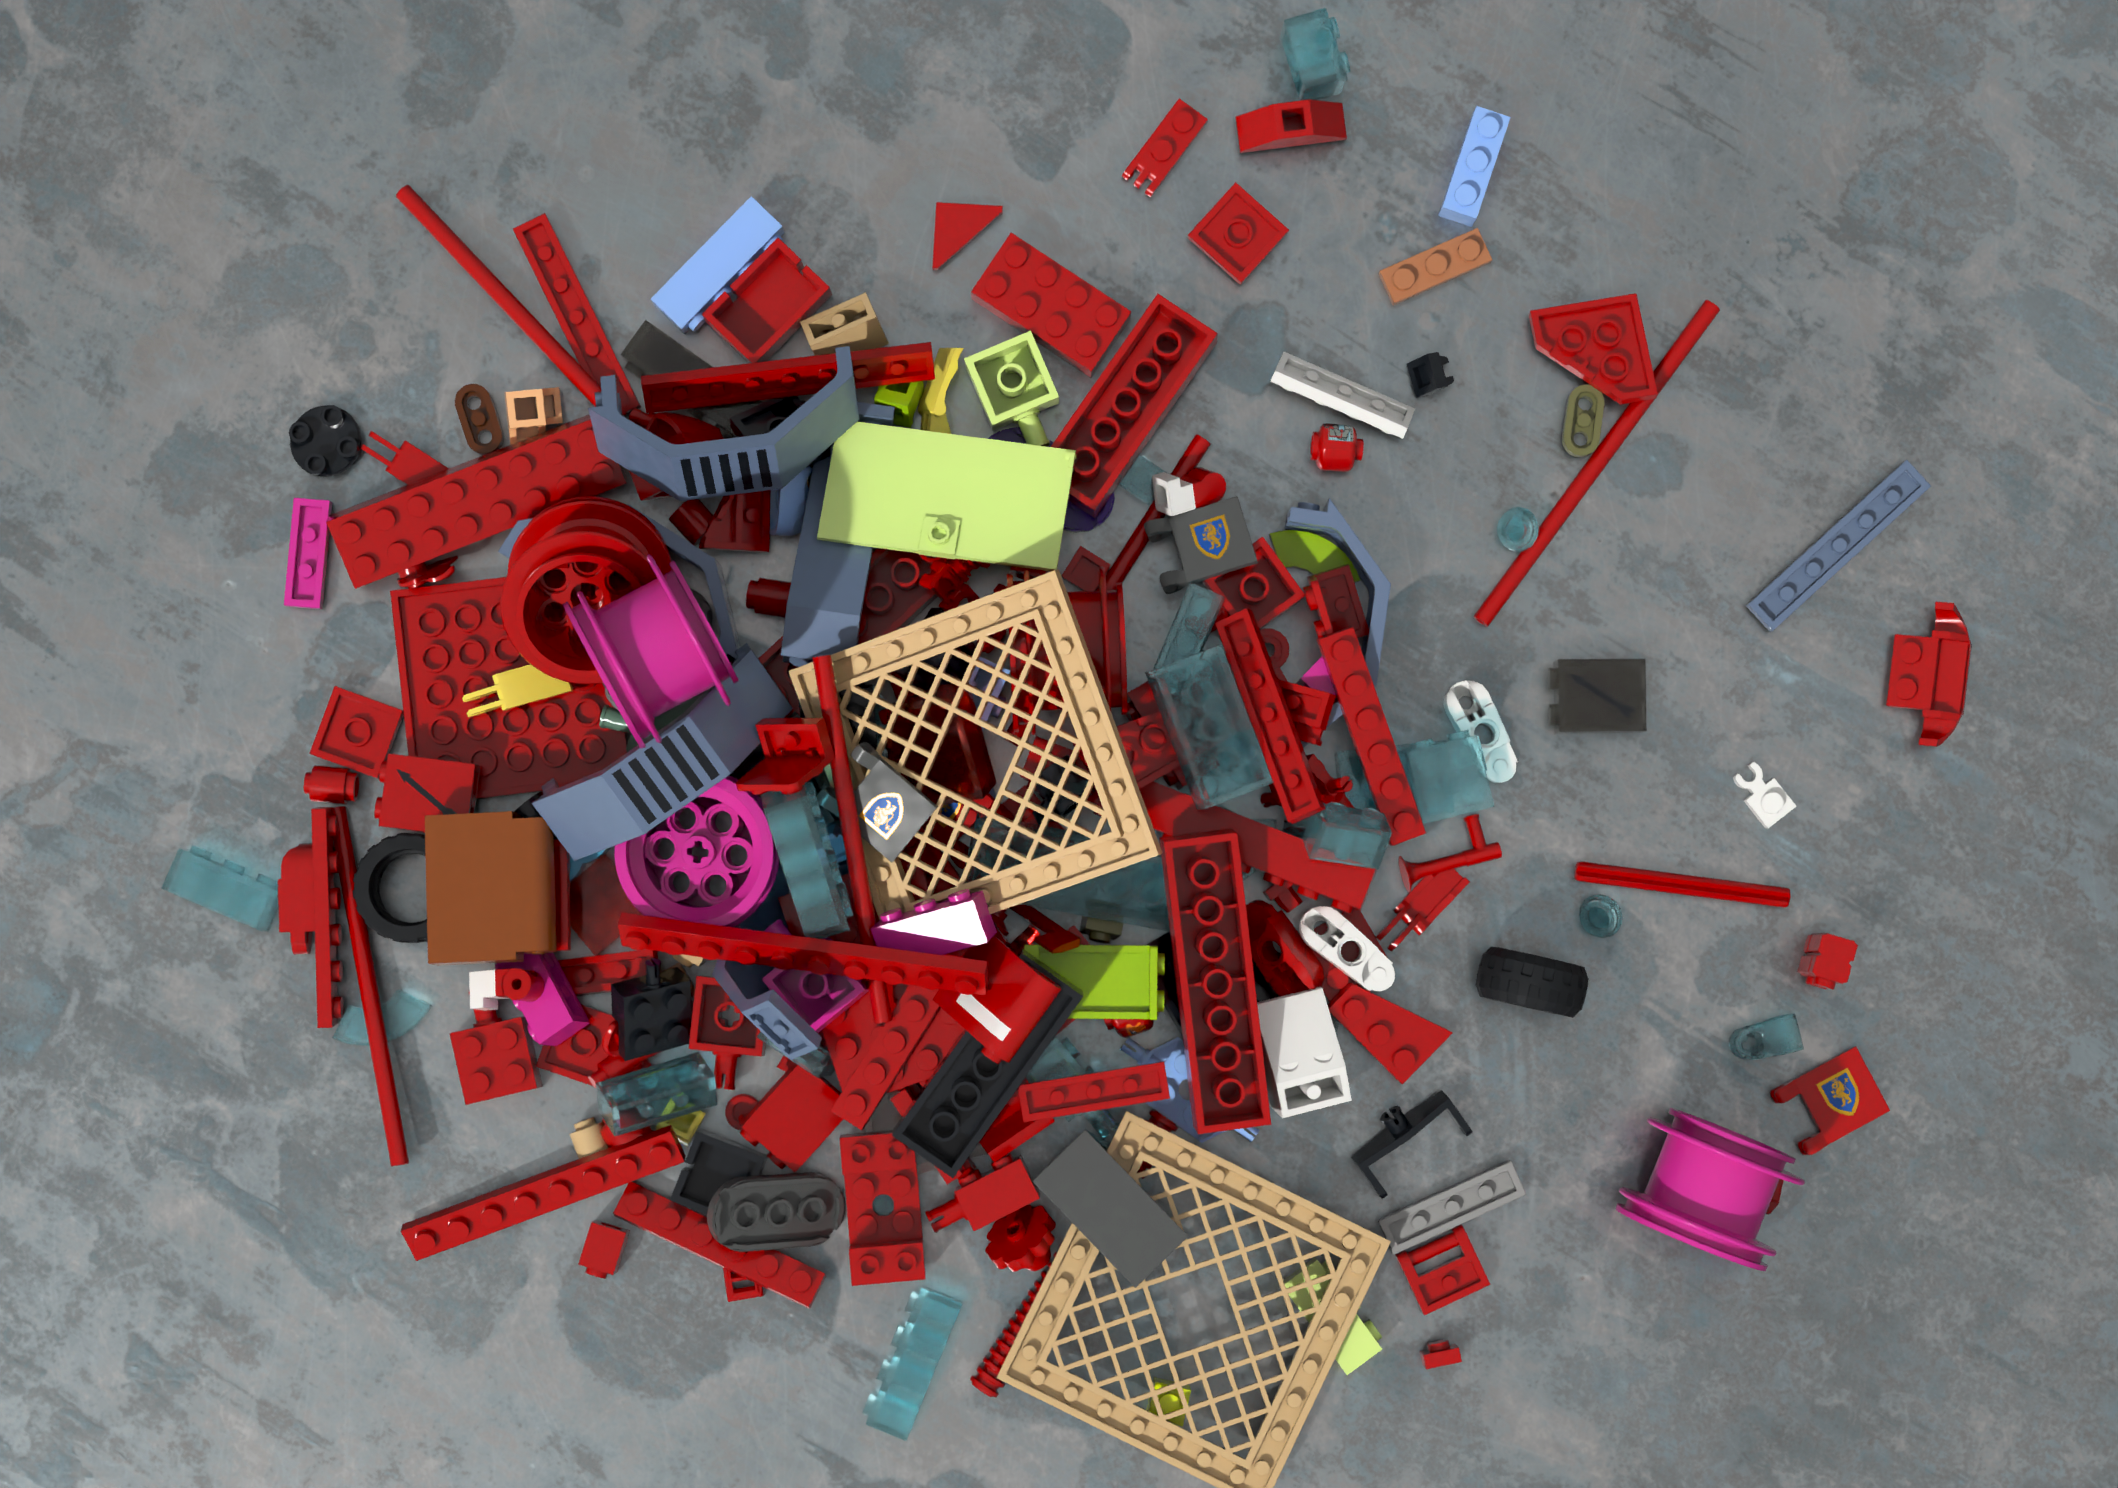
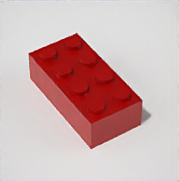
M1013 233L1009 234L971 291L973 301L1023 334L1031 331L1038 344L1090 378H1092L1131 319L1130 310Z

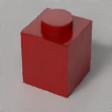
M599 1220L592 1221L578 1265L587 1267L585 1273L606 1279L607 1274L614 1275L617 1273L630 1230Z

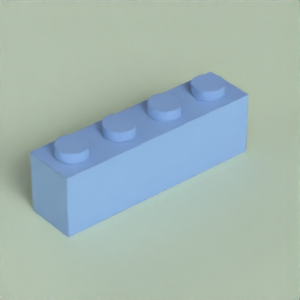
M751 196L651 298L652 303L683 334H686L690 329L693 332L697 331L706 322L702 316L705 310L724 291L731 296L733 292L730 285L777 238L784 241L781 237L785 233L783 226Z

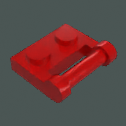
M1462 1224L1452 1228L1451 1233L1409 1253L1404 1250L1396 1254L1399 1265L1424 1316L1490 1285ZM1459 1245L1463 1253L1462 1256L1419 1276L1417 1275L1414 1268L1415 1265Z

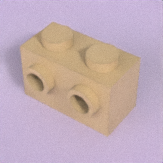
M866 292L800 321L814 356L836 353L835 348L850 346V351L880 348L889 344Z

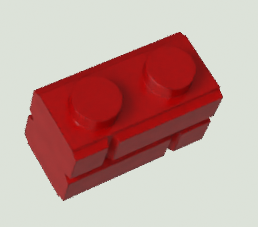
M1812 933V935L1807 936L1803 950L1806 955L1801 957L1797 972L1801 976L1807 977L1805 984L1834 990L1835 984L1848 982L1852 968L1849 962L1854 961L1858 945L1855 941L1832 934Z

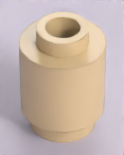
M591 1117L573 1124L576 1131L569 1135L578 1159L608 1148L601 1135V1128L605 1125L603 1121L596 1123L595 1118Z

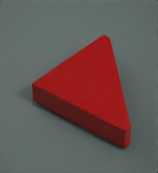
M936 202L933 270H939L958 251H961L976 238L993 220L1002 215L1003 206Z

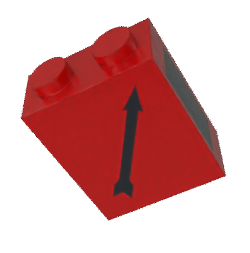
M388 754L387 761H382L380 766L379 781L384 783L382 797H377L375 819H379L380 827L425 832L426 815L475 813L481 766L471 763Z

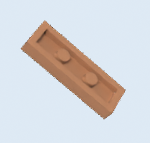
M1476 228L1382 269L1378 274L1394 306L1492 262V258L1479 229Z

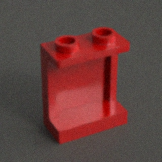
M801 1057L793 1060L789 1059L786 1063L788 1070L747 1116L742 1113L737 1118L740 1126L743 1128L739 1133L755 1147L759 1143L769 1150L766 1156L782 1170L785 1166H788L795 1173L843 1120V1118L830 1111L842 1092Z

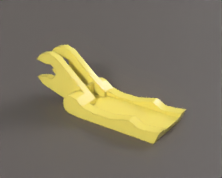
M939 348L934 361L935 379L927 380L918 407V413L922 416L920 430L951 434L946 417L945 396L949 383L958 370V359L964 348Z
M530 664L493 675L494 686L463 695L462 699L463 702H469L497 692L498 701L468 710L467 716L473 717L500 707L505 711L574 690L570 682L544 674Z

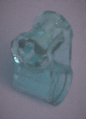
M1795 1013L1769 1018L1760 1023L1740 1027L1729 1038L1731 1052L1740 1059L1758 1060L1804 1049ZM1748 1038H1754L1755 1044L1750 1046V1049H1744L1743 1043L1748 1041Z

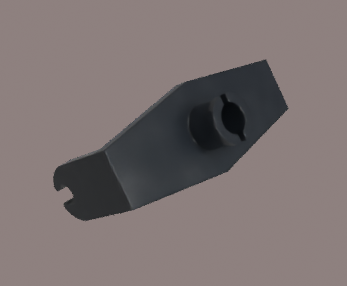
M1442 1090L1406 1114H1403L1400 1106L1390 1108L1389 1111L1394 1116L1393 1119L1389 1117L1387 1112H1384L1380 1121L1386 1128L1351 1157L1381 1199L1385 1198L1388 1194L1368 1166L1410 1140L1444 1110L1448 1111L1466 1136L1473 1133L1450 1098Z

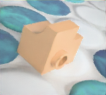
M559 387L504 392L510 445L545 432L546 425L563 423Z

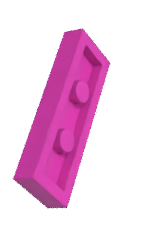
M294 498L284 596V606L323 609L330 534L326 521L332 513V502L329 500Z

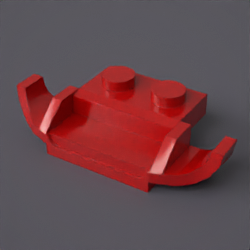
M1935 602L1936 622L1935 630H1932L1931 637L1895 634L1886 706L1923 710L1922 717H1924L1922 734L1919 738V745L1940 746L1955 730L1962 715L1964 716L1972 644L1968 629L1956 605L1947 602Z

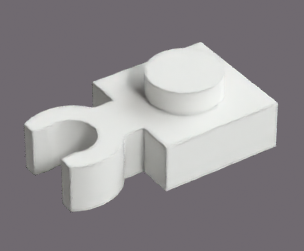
M1751 762L1747 766L1753 772V779L1747 782L1738 773L1733 776V780L1738 787L1749 790L1751 795L1743 801L1764 828L1769 829L1797 806L1775 778H1771L1765 783L1762 780V769L1755 762Z

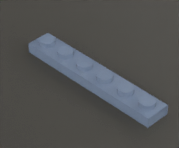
M1908 460L1903 461L1753 598L1746 607L1769 632H1772L1927 491L1931 485Z

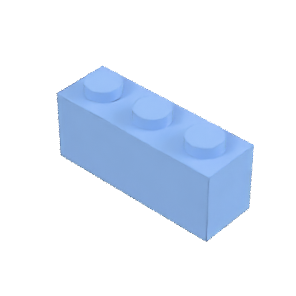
M1479 106L1475 107L1438 216L1470 227L1473 226L1511 117Z

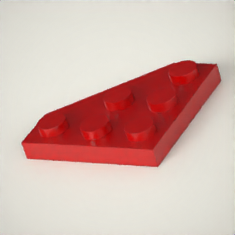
M1636 293L1530 311L1529 319L1536 350L1620 405L1657 398L1658 392Z

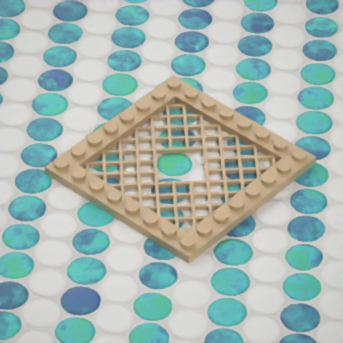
M1059 569L831 655L854 791L871 771L851 757L854 748L860 745V739L867 727L882 735L876 751L883 760L900 774L902 773L918 781L916 786L918 790L922 791L924 785L941 793L936 804L938 808L931 815L925 832L918 831L914 836L921 840L914 857L902 851L896 860L891 863L862 838L872 901L879 920L881 919L880 915L889 910L901 908L902 913L915 910L914 905L928 899H935L936 903L947 901L950 894L964 889H969L970 894L983 890L989 913L993 914L1162 854L1160 844ZM1034 619L1038 631L1023 623ZM1013 627L1006 644L990 637L992 634ZM1019 629L1036 637L1029 655L1012 647ZM979 640L972 656L955 649ZM986 642L1003 650L995 668L978 660ZM1042 643L1051 666L1035 659ZM946 652L939 669L923 662V660ZM1009 653L1026 661L1019 679L1002 672ZM952 655L969 662L962 680L945 672ZM813 662L788 671L805 718H822ZM912 665L906 681L889 674ZM1032 665L1050 673L1042 691L1025 683ZM975 666L992 674L985 692L968 684ZM919 667L936 675L929 693L912 685ZM879 677L873 693L856 686ZM998 678L1016 685L1009 703L991 695ZM1055 678L1064 701L1048 694ZM942 679L959 686L952 704L935 696ZM886 680L902 687L895 705L879 697ZM1022 689L1039 697L1032 715L1015 707ZM846 690L843 699L841 700L839 692ZM965 690L982 698L975 716L958 708ZM909 691L926 699L919 716L902 709ZM853 692L869 699L863 717L846 709ZM1045 700L1062 708L1055 726L1038 718ZM988 701L1005 709L998 727L981 719ZM932 702L949 710L941 728L924 720ZM876 703L893 711L886 728L869 721ZM1011 713L1029 721L1022 738L1004 730ZM955 714L1018 744L991 809L927 778ZM1068 714L1076 736L1061 730ZM898 715L915 722L908 740L892 732ZM849 719L859 723L855 736ZM1035 724L1052 732L1045 750L1027 742ZM921 726L938 734L932 751L915 744ZM1058 736L1076 744L1069 761L1051 754ZM888 739L905 746L899 763L882 756ZM1024 748L1042 756L1034 774L1017 766ZM1081 749L1090 772L1074 765ZM911 750L928 757L921 775L904 767ZM1047 760L1065 768L1058 785L1040 777ZM829 763L824 767L830 786L834 788L831 765ZM1071 771L1088 779L1081 797L1064 789ZM1014 772L1031 780L1024 797L1007 790ZM1037 783L1055 792L1047 809L1030 801ZM1094 785L1102 807L1087 800ZM1061 795L1078 803L1071 821L1054 813ZM947 796L964 804L957 821L940 813ZM1003 796L1021 804L1014 821L996 813ZM1027 807L1044 815L1037 833L1020 825ZM1084 807L1102 815L1095 832L1077 824ZM970 808L987 816L980 833L963 825ZM993 819L1010 827L1004 844L986 836ZM1050 819L1068 827L1061 844L1043 836ZM937 820L954 828L947 845L930 837ZM1108 820L1111 831L1100 835ZM960 831L977 839L970 857L953 848ZM1016 831L1034 839L1027 856L1009 848ZM1073 831L1090 838L1067 847ZM927 843L944 851L937 868L920 860ZM983 843L1000 851L993 868L976 860ZM1039 843L1056 850L1033 859ZM1006 854L1023 862L1000 870ZM950 855L967 863L960 880L943 872ZM900 858L911 863L906 875ZM973 866L989 874L966 882ZM916 867L934 875L927 892L910 884ZM940 878L955 885V887L933 894ZM912 893L922 898L915 901Z
M1126 1111L1111 1140L1107 1153L1140 1187L1139 1178L1158 1172L1165 1192L1150 1197L1154 1201L1167 1197L1173 1215L1170 1218L1182 1230L1181 1219L1200 1213L1206 1233L1185 1239L1177 1247H1184L1190 1266L1170 1273L1165 1259L1162 1262L1165 1275L1148 1281L1144 1279L1136 1288L1131 1286L1121 1290L1115 1273L1117 1269L1106 1257L1105 1260L1108 1267L1089 1273L1099 1250L1071 1223L996 1378L1217 1488H1274L1391 1241ZM1143 1161L1155 1166L1154 1168L1137 1173ZM1163 1171L1188 1182V1184L1170 1190ZM1196 1187L1222 1200L1203 1206ZM1191 1188L1197 1208L1178 1214L1172 1195ZM1230 1204L1255 1216L1236 1222ZM1224 1205L1230 1225L1211 1231L1205 1211ZM1263 1220L1287 1231V1233L1269 1239ZM1257 1221L1264 1241L1244 1247L1238 1227ZM1233 1229L1239 1249L1219 1255L1213 1236ZM1296 1236L1321 1249L1302 1255ZM1208 1238L1215 1258L1195 1264L1189 1244ZM1291 1238L1297 1257L1277 1263L1271 1244ZM1266 1246L1272 1266L1253 1272L1246 1252ZM1329 1252L1340 1257L1336 1269H1334ZM1324 1254L1330 1273L1311 1280L1304 1260ZM1241 1255L1248 1274L1228 1280L1222 1261ZM1299 1262L1305 1282L1286 1288L1280 1269ZM1217 1263L1240 1332L1171 1356L1148 1286ZM1274 1271L1281 1290L1261 1297L1255 1277ZM1110 1272L1116 1292L1096 1298L1090 1279ZM1250 1279L1256 1299L1237 1305L1230 1286ZM1330 1279L1320 1302H1318L1313 1285ZM1085 1281L1091 1300L1073 1306ZM1307 1287L1314 1307L1294 1313L1288 1294ZM1143 1288L1149 1308L1129 1314L1123 1295ZM1283 1296L1289 1315L1270 1322L1263 1302ZM1118 1297L1124 1317L1105 1323L1099 1303ZM1258 1304L1265 1324L1245 1330L1239 1311ZM1094 1306L1100 1325L1080 1332L1074 1312ZM1314 1313L1302 1336L1297 1318ZM1069 1314L1075 1334L1056 1340ZM1152 1314L1158 1333L1138 1340L1132 1320ZM1292 1321L1298 1340L1278 1346L1272 1327ZM1127 1322L1133 1342L1113 1348L1107 1328ZM1267 1329L1273 1349L1254 1355L1248 1335ZM1102 1331L1108 1350L1088 1356L1082 1337ZM1160 1338L1166 1358L1146 1364L1140 1345ZM1242 1338L1249 1357L1229 1364L1223 1344ZM1077 1339L1084 1359L1064 1365L1058 1345ZM1218 1346L1224 1366L1204 1372L1198 1353ZM1298 1346L1286 1370L1281 1352ZM1135 1347L1141 1367L1122 1373L1116 1353ZM1052 1348L1058 1366L1047 1361V1358ZM1275 1354L1282 1374L1262 1380L1256 1361ZM1193 1355L1199 1375L1180 1381L1173 1361ZM1111 1356L1117 1375L1097 1382L1091 1362ZM1251 1363L1257 1382L1238 1389L1231 1369ZM1086 1364L1092 1383L1067 1370ZM1169 1364L1175 1383L1155 1389L1149 1370ZM1226 1371L1233 1391L1213 1397L1207 1378ZM1144 1372L1150 1392L1130 1398L1124 1378ZM1202 1380L1208 1399L1188 1406L1182 1386ZM1282 1380L1270 1404L1265 1386ZM1119 1381L1125 1399L1101 1388V1386ZM1177 1388L1183 1408L1163 1414L1157 1395ZM1260 1388L1266 1407L1246 1414L1240 1394ZM1235 1396L1241 1416L1221 1422L1215 1403ZM1152 1397L1158 1415L1134 1403ZM1210 1405L1216 1425L1197 1431L1191 1411ZM1186 1414L1191 1432L1168 1421V1419ZM1266 1414L1254 1438L1248 1419ZM1244 1422L1250 1441L1230 1447L1224 1428ZM1219 1430L1224 1448L1200 1436ZM1249 1448L1245 1458L1234 1454V1452Z

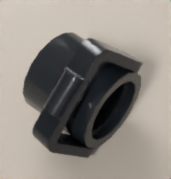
M1066 755L1061 759L1069 761L1070 756ZM1053 763L1042 772L1040 777L1058 785L1065 768ZM1071 771L1064 789L1081 797L1088 779ZM1037 783L1035 790L1043 799L1039 805L1047 809L1055 792ZM1094 787L1092 788L1089 797H1091L1095 792L1096 789ZM1061 795L1054 813L1065 818L1076 809L1078 803ZM1033 811L1032 813L1038 825H1040L1044 815Z

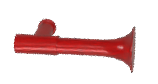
M1479 814L1463 818L1473 845L1472 849L1420 863H1411L1405 861L1402 856H1399L1400 873L1407 892L1410 893L1412 885L1425 876L1502 858V851L1498 842L1486 845L1479 821Z

